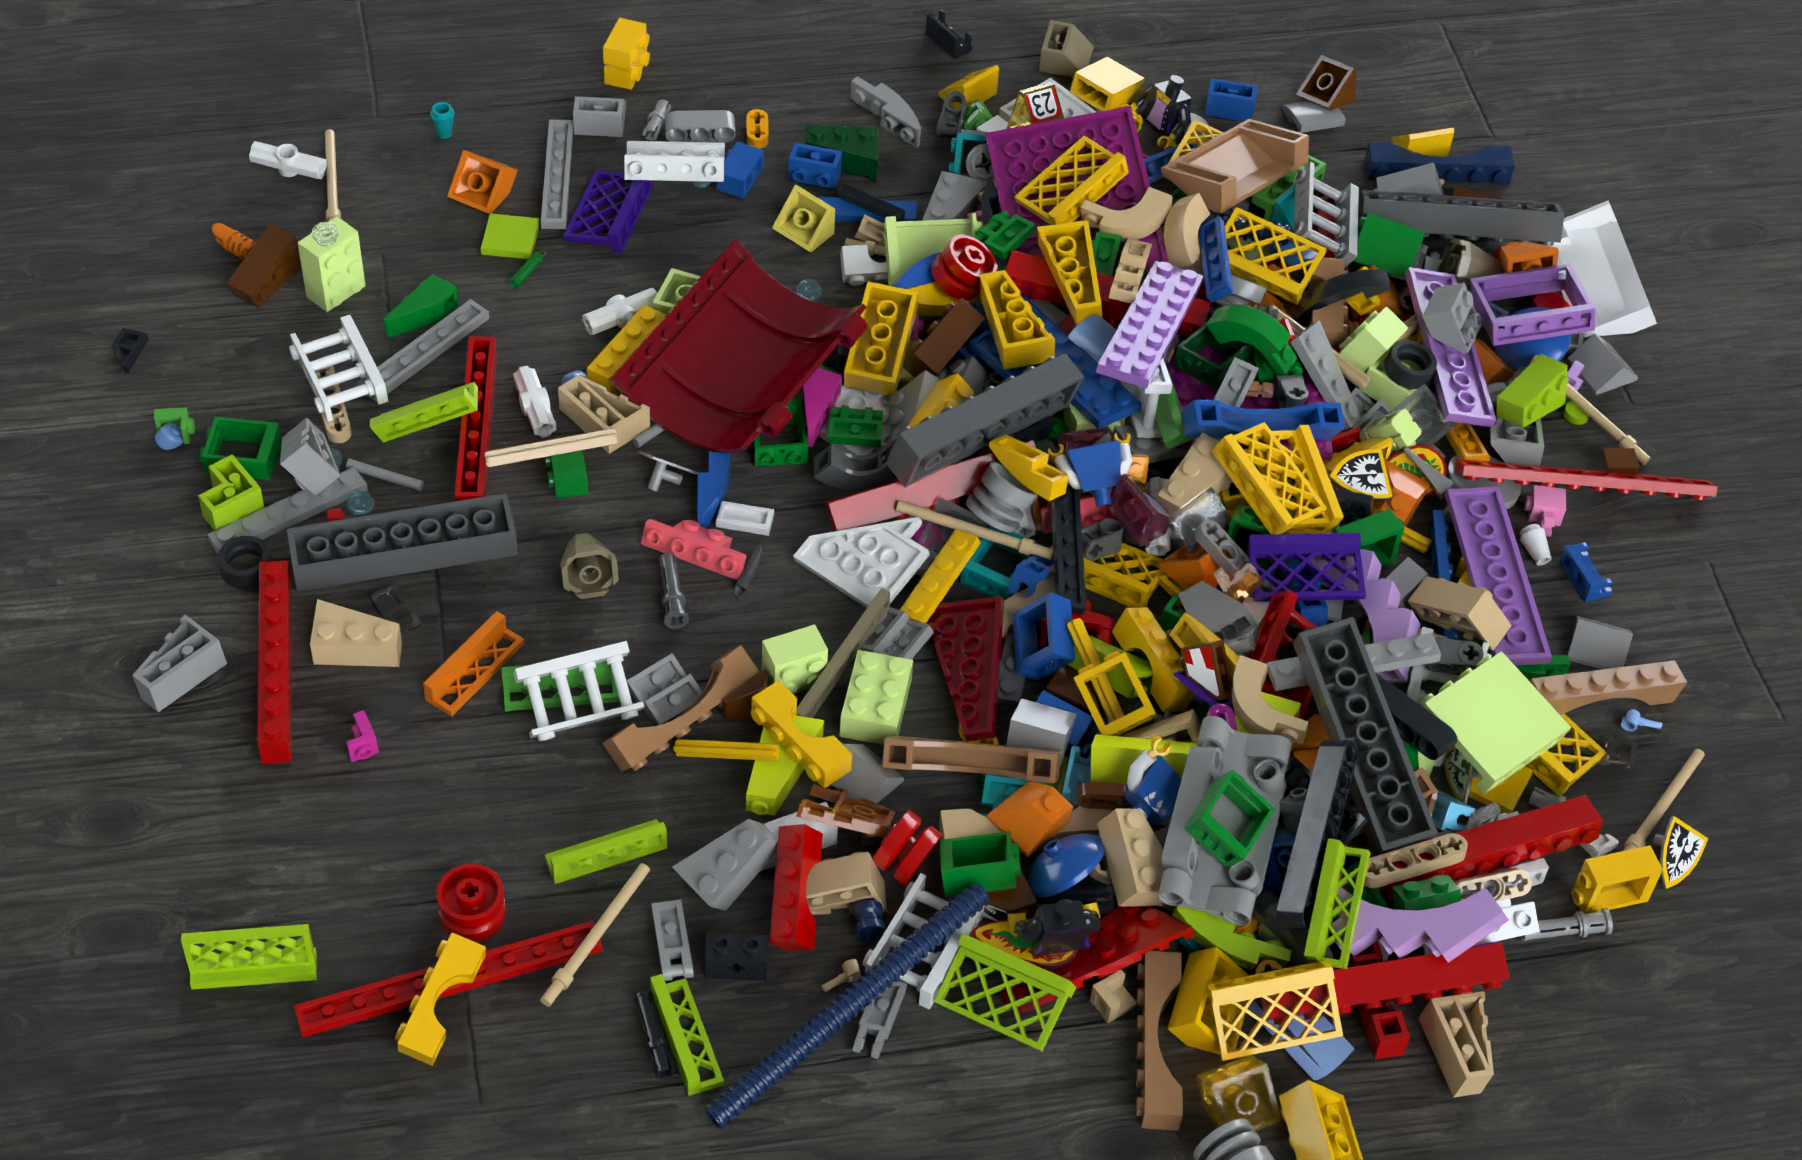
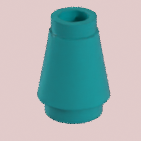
M446 102L436 103L430 112L437 136L441 139L451 137L455 114L454 109Z

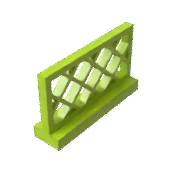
M309 924L181 934V943L190 971L192 990L317 980L316 947H313ZM294 936H302L297 940L289 938ZM257 939H268V941L264 943ZM227 941H235V942H237V943L234 944V945H232V944H229V943H226V942H227ZM201 943H202V944H205V946H203V947H199V946L194 945V944H201ZM278 944H280V945L285 946L286 948H284V949L282 950V949H279V948H277V947H275V946H277ZM248 946L255 950L249 952L247 950H244V948ZM214 949H218L223 952L221 954H217L212 951Z
M962 933L958 942L960 948L934 1002L1042 1052L1068 997L1072 998L1076 986L1068 979ZM967 957L974 960L978 971L962 977L960 967L964 958ZM981 964H983V965H985V966H988V967L982 969ZM993 971L1001 972L1004 983L989 989L984 975ZM1007 975L1014 979L1009 981ZM980 977L984 991L969 997L965 983ZM1022 982L1026 983L1031 995L1015 1001L1011 987ZM960 985L964 999L955 1003L946 1001L945 998L949 989ZM1034 988H1037L1041 991L1035 993ZM1006 989L1011 1003L995 1009L991 995ZM1048 994L1057 997L1058 999L1053 1009L1042 1013L1037 999ZM987 997L991 1011L982 1015L975 1014L971 1002ZM1033 1001L1038 1015L1022 1021L1018 1006ZM967 1005L968 1010L961 1008V1006ZM1013 1009L1017 1023L1006 1028L1001 1026L998 1014ZM993 1017L994 1022L988 1020V1018ZM1040 1021L1043 1031L1036 1042L1027 1037L1024 1027ZM1020 1029L1021 1034H1018L1014 1031Z

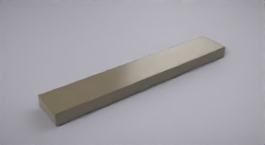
M883 588L879 590L797 707V716L808 718L815 716L856 657L857 651L863 647L890 608L889 591Z

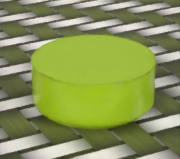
M1569 401L1566 404L1564 417L1568 422L1575 425H1583L1588 422L1590 416L1573 401Z

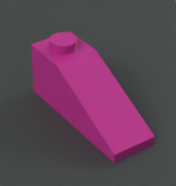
M820 368L800 388L803 391V411L809 447L814 445L830 415V409L835 406L842 389V375Z

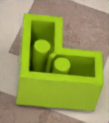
M233 454L208 466L213 488L198 495L202 515L214 531L264 508L260 486Z

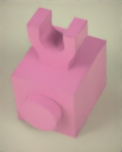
M1534 485L1531 495H1527L1525 498L1524 510L1528 511L1529 522L1540 523V527L1545 529L1546 536L1548 537L1552 535V527L1555 525L1561 526L1566 512V489Z

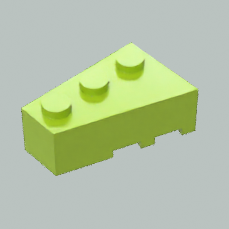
M1540 354L1497 396V417L1524 428L1565 405L1566 387L1569 381L1567 377L1568 365Z

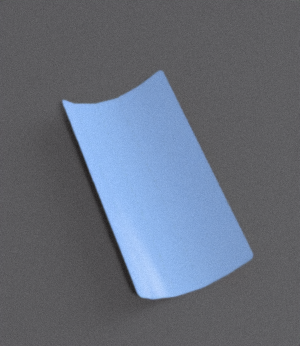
M1095 314L1081 321L1071 331L1068 338L1099 363L1116 329L1098 314Z
M1254 1001L1247 1008L1259 1017L1263 1014V1010ZM1324 1016L1318 1018L1314 1024V1027L1321 1032L1334 1029V1026ZM1292 1018L1293 1022L1289 1023L1287 1027L1295 1037H1298L1306 1026ZM1272 1020V1021H1267L1268 1023H1270L1271 1025H1273V1026L1276 1027L1277 1029L1279 1028L1278 1025H1274V1021H1273V1020ZM1262 1024L1266 1028V1030L1272 1036H1274L1276 1032ZM1310 1030L1308 1034H1312L1315 1032ZM1280 1036L1278 1040H1283L1285 1038ZM1343 1036L1302 1044L1315 1062L1298 1045L1284 1048L1313 1080H1319L1328 1075L1354 1050V1047Z

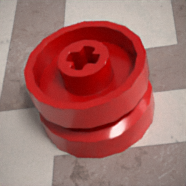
M956 235L948 242L944 251L935 258L931 271L938 286L947 294L959 300L963 298L965 301L976 298L980 293L979 275L996 272L998 266L991 250L982 242L968 235Z
M908 810L898 824L895 823L882 840L881 847L873 857L875 865L882 871L889 869L896 859L900 860L892 873V878L903 887L916 874L943 836L933 826H929L916 838L914 835L921 826L922 818L911 810Z
M463 864L451 869L441 878L437 886V904L440 922L446 933L449 935L455 933L473 942H480L492 937L501 929L506 918L503 883L497 873L489 867L480 864Z

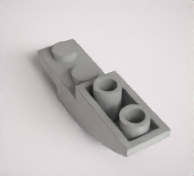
M858 76L851 81V100L881 117L880 126L916 148L920 146L921 126L913 110L897 93L883 83L874 87Z

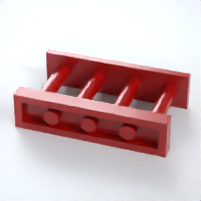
M1291 590L1272 595L1255 638L1256 646L1254 647L1256 649L1255 651H1250L1248 658L1265 664L1279 660L1276 658L1279 644L1287 649L1288 643L1293 640L1285 634L1289 620L1303 631L1308 628L1320 627L1314 625L1295 611L1294 606L1298 596ZM1267 672L1261 691L1301 703L1299 714L1304 718L1312 696L1309 685L1293 688L1290 697H1288L1279 690L1275 691L1273 686L1267 682Z

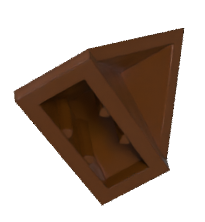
M765 669L722 700V717L724 719L754 721L751 716L752 697L768 687V672Z

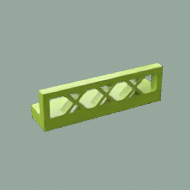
M472 382L380 414V416L370 419V428L384 443L477 411L478 386Z
M655 819L545 854V861L554 883L558 884L667 849V828L664 822L659 823Z
M1328 839L1304 956L1310 963L1327 960L1332 967L1347 969L1370 858L1369 850L1345 847L1340 840ZM1346 855L1361 857L1359 867L1348 874L1344 869ZM1355 877H1357L1356 883H1354L1352 880ZM1350 882L1354 888L1353 896L1342 903L1338 898V891L1342 886ZM1336 901H1337L1338 904L1340 905V906H1338L1337 908H1335V906H1336ZM1349 906H1351L1350 913L1347 911ZM1344 911L1348 917L1347 926L1336 933L1332 927V920ZM1338 940L1342 946L1340 960L1325 958L1327 947Z
M662 974L650 977L651 992L654 995L655 1005L688 1096L724 1086V1079L686 978L666 984ZM679 990L683 991L685 998L680 1006L672 1002L669 993ZM681 1014L693 1019L694 1024L690 1031L681 1027L679 1021ZM690 1040L703 1045L704 1049L699 1057L691 1054L688 1046ZM702 1066L711 1070L715 1078L700 1082L699 1067Z

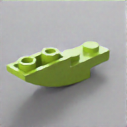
M1176 906L1172 912V917L1193 928L1195 936L1192 939L1205 949L1217 946L1240 967L1252 970L1257 965L1258 960H1274L1283 968L1290 960L1292 950L1284 948L1285 945L1281 942L1256 940L1255 935L1244 931H1239L1236 934L1234 933V924L1200 910Z

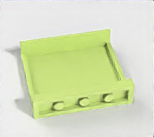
M972 213L971 219L896 222V216L886 217L884 237L888 286H892L908 269L920 260L944 251L945 246L956 235L975 236V231L981 227V222H977L976 213ZM980 293L972 300L971 304H982ZM918 315V320L941 319L945 315Z
M1502 651L1494 657L1487 655L1476 665V669H1466L1457 678L1458 681L1455 683L1451 680L1439 689V694L1434 696L1431 693L1419 703L1455 731L1457 743L1454 746L1483 777L1476 786L1483 794L1489 792L1560 742L1571 728Z

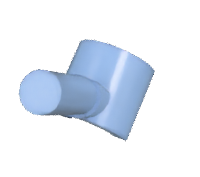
M1633 709L1627 712L1621 723V727L1626 731H1635L1638 725L1656 729L1662 728L1661 722L1642 718L1640 713Z

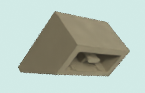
M1050 20L1041 49L1039 71L1074 78L1075 72L1089 66L1094 46L1074 24Z

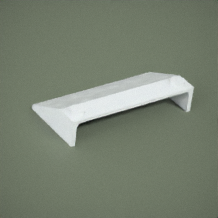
M1609 200L1564 218L1561 243L1554 242L1552 247H1557L1559 251L1557 265L1570 263L1595 307V331L1582 332L1585 333L1584 337H1591L1594 333L1598 336L1635 333L1657 324ZM1566 270L1558 271V273L1566 275ZM1561 290L1564 300L1569 303L1570 307L1573 306L1565 291Z

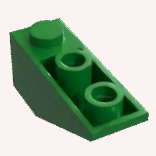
M432 274L425 281H422L409 296H406L394 310L386 314L383 319L385 336L391 338L444 319L458 305L457 287Z

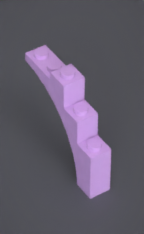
M1361 549L1366 597L1365 599L1354 601L1368 615L1373 630L1374 643L1417 636L1421 624L1413 610L1398 608L1401 594L1396 585L1388 579H1379L1382 565L1373 551ZM1354 557L1338 560L1348 569L1355 564ZM1315 558L1311 560L1320 570L1329 563L1326 560H1317ZM1334 566L1326 572L1336 582L1344 575ZM1320 578V580H1321V582H1322V583H1321L1322 586H1325V587H1328V588H1331V587H1332V586H1330L1328 583H1326L1323 579ZM1347 578L1341 584L1348 591H1358L1357 584L1350 578ZM1410 667L1378 672L1377 674L1388 682L1407 683Z
M1342 887L1338 891V898L1342 903L1353 896ZM1487 888L1459 902L1440 908L1419 911L1394 910L1370 904L1361 899L1350 952L1353 956H1356L1379 940L1389 955L1395 952L1402 959L1426 942L1436 957L1442 954L1449 963L1508 922L1509 919ZM1336 901V906H1335V908H1337L1338 906H1340L1337 901ZM1349 906V907L1347 908V911H1348L1349 913H1350V908H1351V906ZM1342 911L1334 917L1336 921L1332 923L1336 933L1347 926L1348 917ZM1338 940L1335 941L1339 948L1342 950V946L1340 945Z

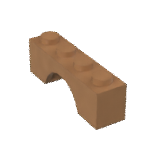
M1323 257L1309 281V289L1328 279L1348 273V270H1344V259ZM1347 298L1312 312L1310 325L1320 320L1332 349L1339 350L1341 340H1346L1348 325L1344 324L1348 313V306H1344Z

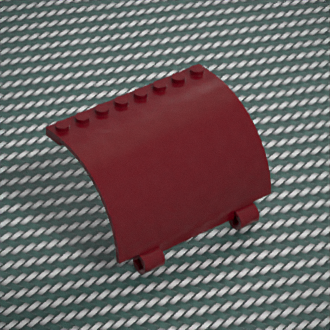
M736 239L728 245L608 379L624 396L628 397L630 402L638 406L644 404L650 407V419L669 433L702 449L727 454L745 451L760 432L768 437L775 438L792 419V414L786 405L839 343L846 348L853 347L868 329L867 322L860 316L867 308L864 304L851 308H837L822 305L798 295L760 268L752 260L754 257Z

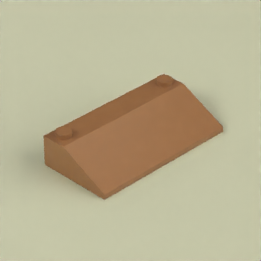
M1247 119L1161 167V173L1188 196L1200 193L1207 209L1213 213H1224L1234 205L1308 163L1309 135Z

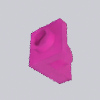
M364 710L353 714L355 726H352L351 730L354 739L346 742L348 754L352 762L359 759H367L371 755L379 753L376 736Z

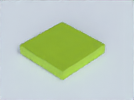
M490 213L481 245V255L529 259L533 254L540 225L539 218Z

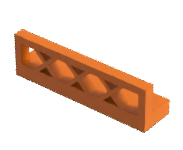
M496 611L423 683L425 701L452 717L524 645L522 637L507 629L506 617ZM503 637L513 642L508 648L496 649V644ZM482 658H495V661L490 666L478 667V662ZM476 675L477 679L472 684L460 685V680L464 676ZM458 693V698L451 705L441 700L446 694Z

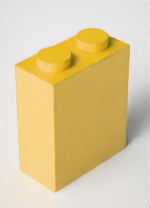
M1106 57L1075 72L1070 93L1100 111L1117 109L1122 104H1129L1140 94L1145 78Z

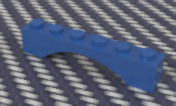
M1194 400L1181 412L1185 437L1199 438L1202 432L1212 438H1223L1229 434L1234 436L1265 422L1271 431L1296 430L1300 425H1309L1314 439L1331 440L1345 428L1341 403L1316 402L1291 408L1259 410L1234 407L1219 400Z

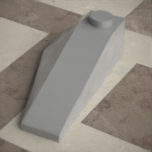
M1497 417L1495 425L1490 427V443L1504 462L1540 466L1544 451L1541 418L1522 428Z

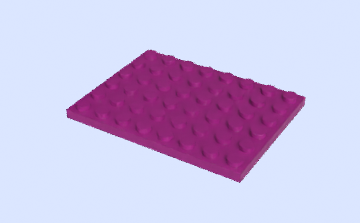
M1131 106L985 133L1001 212L1007 211L1010 215L1009 220L1016 214L1036 224V232L1015 251L1044 258L1038 245L1037 227L1050 224L1017 203L1014 196L1084 135L1114 155L1117 152L1124 155L1129 172L1095 204L1111 210L1121 211L1136 206L1142 200L1147 189L1150 187ZM1084 146L1078 152V155L1092 153V149ZM1092 160L1078 162V168L1092 167ZM1095 160V166L1104 165L1108 160ZM1074 162L1065 163L1061 166V170L1074 169ZM1092 174L1078 175V181H1085ZM1074 176L1061 177V183L1074 182ZM1049 178L1043 182V185L1057 184V178ZM1074 189L1061 190L1060 197L1068 196ZM1057 191L1043 193V199L1057 197ZM1039 193L1029 194L1025 199L1028 201L1038 200ZM1056 205L1043 206V210L1049 213ZM1079 216L1074 222L1082 221V216ZM1089 227L1091 240H1095L1096 233L1100 232L1097 227ZM1161 228L1138 240L1152 244L1142 279H1146L1155 261L1169 263ZM1126 242L1121 243L1113 277H1115ZM1024 295L1029 300L1035 299L1034 297Z

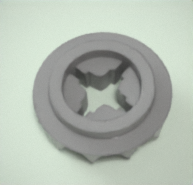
M987 144L974 147L968 154L966 161L969 175L972 178L984 181L994 180L991 165L990 174L985 171L984 167H975L982 162V153L990 160Z

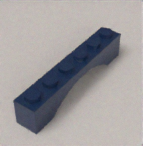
M1369 142L1365 156L1367 178L1371 180H1377V177L1434 163L1439 179H1443L1444 182L1510 183L1515 168L1511 146L1487 145L1467 155L1436 157L1415 153L1390 142Z

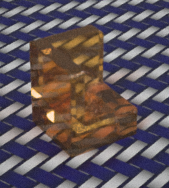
M1251 562L1247 563L1234 575L1222 566L1213 573L1223 592L1238 602H1241L1264 583L1256 567Z

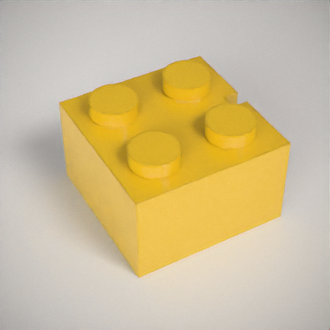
M619 17L603 46L605 84L632 90L635 82H639L644 66L647 67L650 60V53L647 52L649 34H647L645 23Z

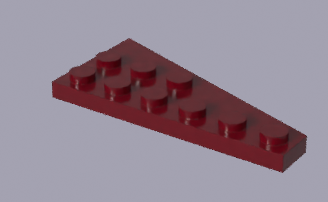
M1002 596L941 603L927 621L934 632L932 634L934 645L954 701L963 734L967 741L995 738L1004 616Z

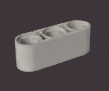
M672 111L665 117V136L669 142L726 143L732 141L736 135L735 118L730 111Z

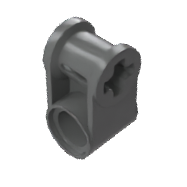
M953 91L946 95L942 113L937 124L936 136L946 135L957 138V133H961V129H964L963 123L967 113L965 96L961 92ZM954 102L962 104L958 109H953L950 105Z
M1274 376L1272 383L1274 385L1273 396L1277 400L1279 408L1303 406L1309 396L1303 376Z
M1107 518L1082 527L1084 557L1090 561H1095L1110 554L1120 552L1124 528L1123 523L1114 518Z
M1434 637L1441 652V658L1439 662L1426 664V668L1433 672L1459 674L1468 668L1474 670L1477 667L1476 665L1483 659V649L1473 641Z

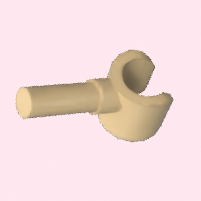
M857 960L845 961L842 964L843 973L821 985L823 991L826 992L840 983L857 982L858 978L861 977Z

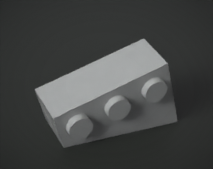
M942 171L922 221L967 219L968 213L977 211L978 204L981 203L977 198V194L984 190L988 181Z
M923 371L890 397V442L896 439L897 434L909 425L936 382L940 381V379L928 371Z
M187 615L180 619L181 625L174 633L169 632L164 638L165 644L159 651H153L132 675L141 699L157 712H160L227 664L219 640Z
M747 819L674 865L673 868L710 907L726 911L777 852L778 838L764 824Z

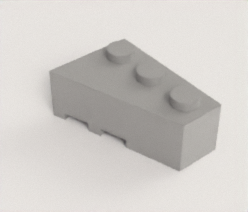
M305 418L282 437L280 464L295 477L296 483L303 490L308 489L316 496L341 476L324 433L308 418Z

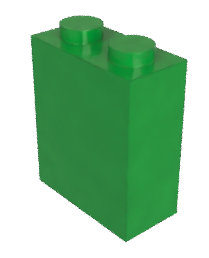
M1368 213L1366 217L1362 216L1358 224L1360 235L1357 240V257L1353 261L1368 267L1375 265L1378 269L1386 270L1390 275L1406 280L1405 273L1409 267H1413L1425 232Z

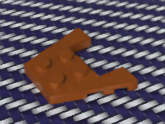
M817 781L813 783L810 795L836 803L835 807L830 808L803 799L799 805L796 817L863 832L872 838H885L896 813L865 798L859 801L847 797L848 791L843 788L837 787V791L827 787L824 789Z

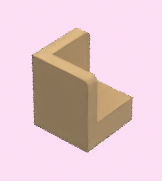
M1122 969L1094 984L1092 987L1090 1002L1107 1023L1136 1007V1001L1123 986L1125 973Z

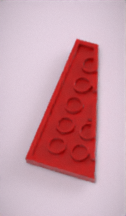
M1119 906L1107 916L1101 918V928L1098 932H1088L1090 949L1079 950L1075 959L1066 966L1045 970L1068 979L1076 986L1077 990L1084 986L1083 981L1091 977L1097 976L1098 979H1101L1141 961L1142 954L1153 949H1158L1161 952L1170 947L1169 942L1180 937L1187 940L1195 935L1191 926L1152 906ZM1022 982L1011 987L1015 1001L1031 995L1026 983ZM1034 988L1035 993L1041 991L1037 988ZM1007 990L1003 991L1000 994L1003 1004L1007 1005L1011 1002ZM1048 994L1037 1000L1041 1006L1055 1000L1056 997ZM1033 1001L1018 1006L1020 1014L1035 1009Z

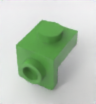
M977 99L967 108L965 122L963 123L965 129L977 131L978 126L993 118L981 100Z
M187 407L154 409L157 431L165 423L176 424L181 427L184 444H190V435L195 434L194 418H189Z

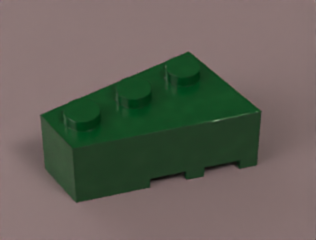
M805 125L806 145L842 151L841 169L848 171V175L856 176V173L869 176L871 181L877 182L878 127Z

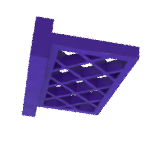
M596 170L563 235L564 241L611 246L612 252L622 253L653 189L652 180H625V173ZM600 179L610 180V182L601 186L598 184ZM625 182H633L631 185H628L624 188L620 186ZM614 187L617 188V191L609 195L605 193V191H608ZM599 194L602 196V198L596 201H590L592 197ZM622 196L625 198L623 201L617 204H614L612 202L613 200H616ZM607 203L610 206L602 211L597 210L598 207ZM589 211L594 212L593 215L586 217L584 219L582 218L583 214ZM613 213H616L617 215L616 217L608 221L604 219V217L609 216ZM598 220L601 221V224L593 228L589 227V224ZM582 227L586 229V231L580 234L574 233V231ZM606 229L609 231L607 236L596 235Z
M1360 533L1250 535L1247 545V557L1250 561L1254 602L1270 601L1272 595L1289 591L1290 589L1286 585L1292 579L1304 587L1300 592H1293L1298 596L1296 601L1365 599L1366 590L1360 552ZM1314 557H1322L1329 563L1320 570L1310 561ZM1341 557H1354L1355 564L1348 569L1338 560ZM1256 558H1267L1273 565L1265 571L1257 565ZM1286 558H1295L1301 564L1293 571L1283 561ZM1305 566L1316 574L1310 582L1298 574ZM1332 566L1344 574L1337 582L1326 574ZM1277 567L1289 575L1282 583L1270 575ZM1321 578L1332 587L1328 591H1319L1313 585ZM1347 578H1350L1357 584L1358 591H1348L1341 584ZM1266 579L1276 589L1273 592H1260L1259 585Z

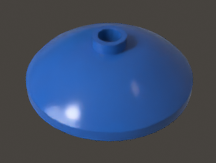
M1529 307L1521 309L1510 316L1552 309ZM1571 334L1496 345L1494 349L1495 353L1513 371L1522 373L1531 364L1530 361L1536 355L1542 354L1560 361L1569 349Z
M1083 833L1065 836L1049 842L1038 854L1027 874L1026 881L1034 896L1048 897L1058 894L1085 878L1098 865L1104 855L1105 848L1101 838L1097 835Z

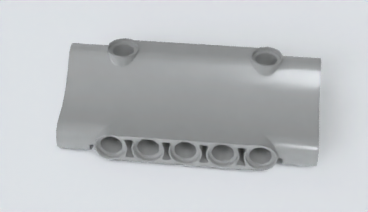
M1207 716L1203 719L1197 747L1192 746L1187 756L1163 849L1162 868L1164 872L1158 891V899L1161 902L1171 906L1200 910L1234 925L1244 926L1250 923L1256 897L1263 889L1281 811L1279 802L1284 798L1286 790L1284 777L1292 747L1289 739L1281 735L1247 734L1235 731L1225 720L1215 716ZM1233 769L1258 794L1263 796L1275 811L1245 859L1226 868L1191 836L1184 827L1214 780ZM1223 793L1209 813L1236 839L1249 820Z

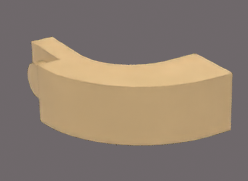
M1149 187L1142 200L1136 206L1121 211L1111 210L1085 200L1081 207L1082 221L1088 220L1089 227L1099 228L1100 233L1122 236V242H1126L1127 238L1139 240L1155 232L1166 221L1167 215L1172 208V195Z
M1200 193L1181 198L1172 206L1165 222L1164 241L1167 256L1172 266L1184 270H1192L1204 276L1201 251L1198 244V230L1201 223L1210 213Z
M1240 655L1234 671L1232 685V704L1240 723L1251 734L1281 735L1289 739L1291 743L1303 744L1307 733L1308 721L1276 711L1266 703L1262 696L1261 689L1266 679L1268 664Z

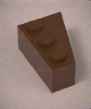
M270 223L226 283L233 294L258 308L262 306L302 269L298 240L293 234Z
M963 298L956 304L951 301L941 312L945 315L940 322L935 320L926 330L928 336L924 340L919 338L910 348V351L913 353L904 362L903 368L916 378L925 370L936 376L985 319Z

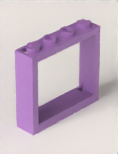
M1570 263L1470 279V292L1473 296L1474 308L1480 314L1482 324L1493 346L1595 331V307ZM1566 270V275L1558 273V271ZM1564 290L1573 306L1496 318L1488 302Z

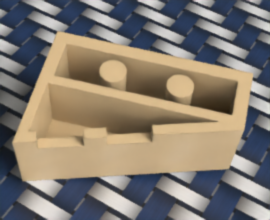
M578 375L558 387L559 409L585 433L611 428L616 430L617 443L602 446L609 454L650 428V407L644 404L638 406L628 401V397L622 394L618 397L607 392V388Z
M1202 432L1158 494V500L1168 514L1184 522L1207 505L1212 497L1230 487L1233 481L1211 452L1220 441Z
M317 599L310 641L314 665L399 667L402 640L398 623Z

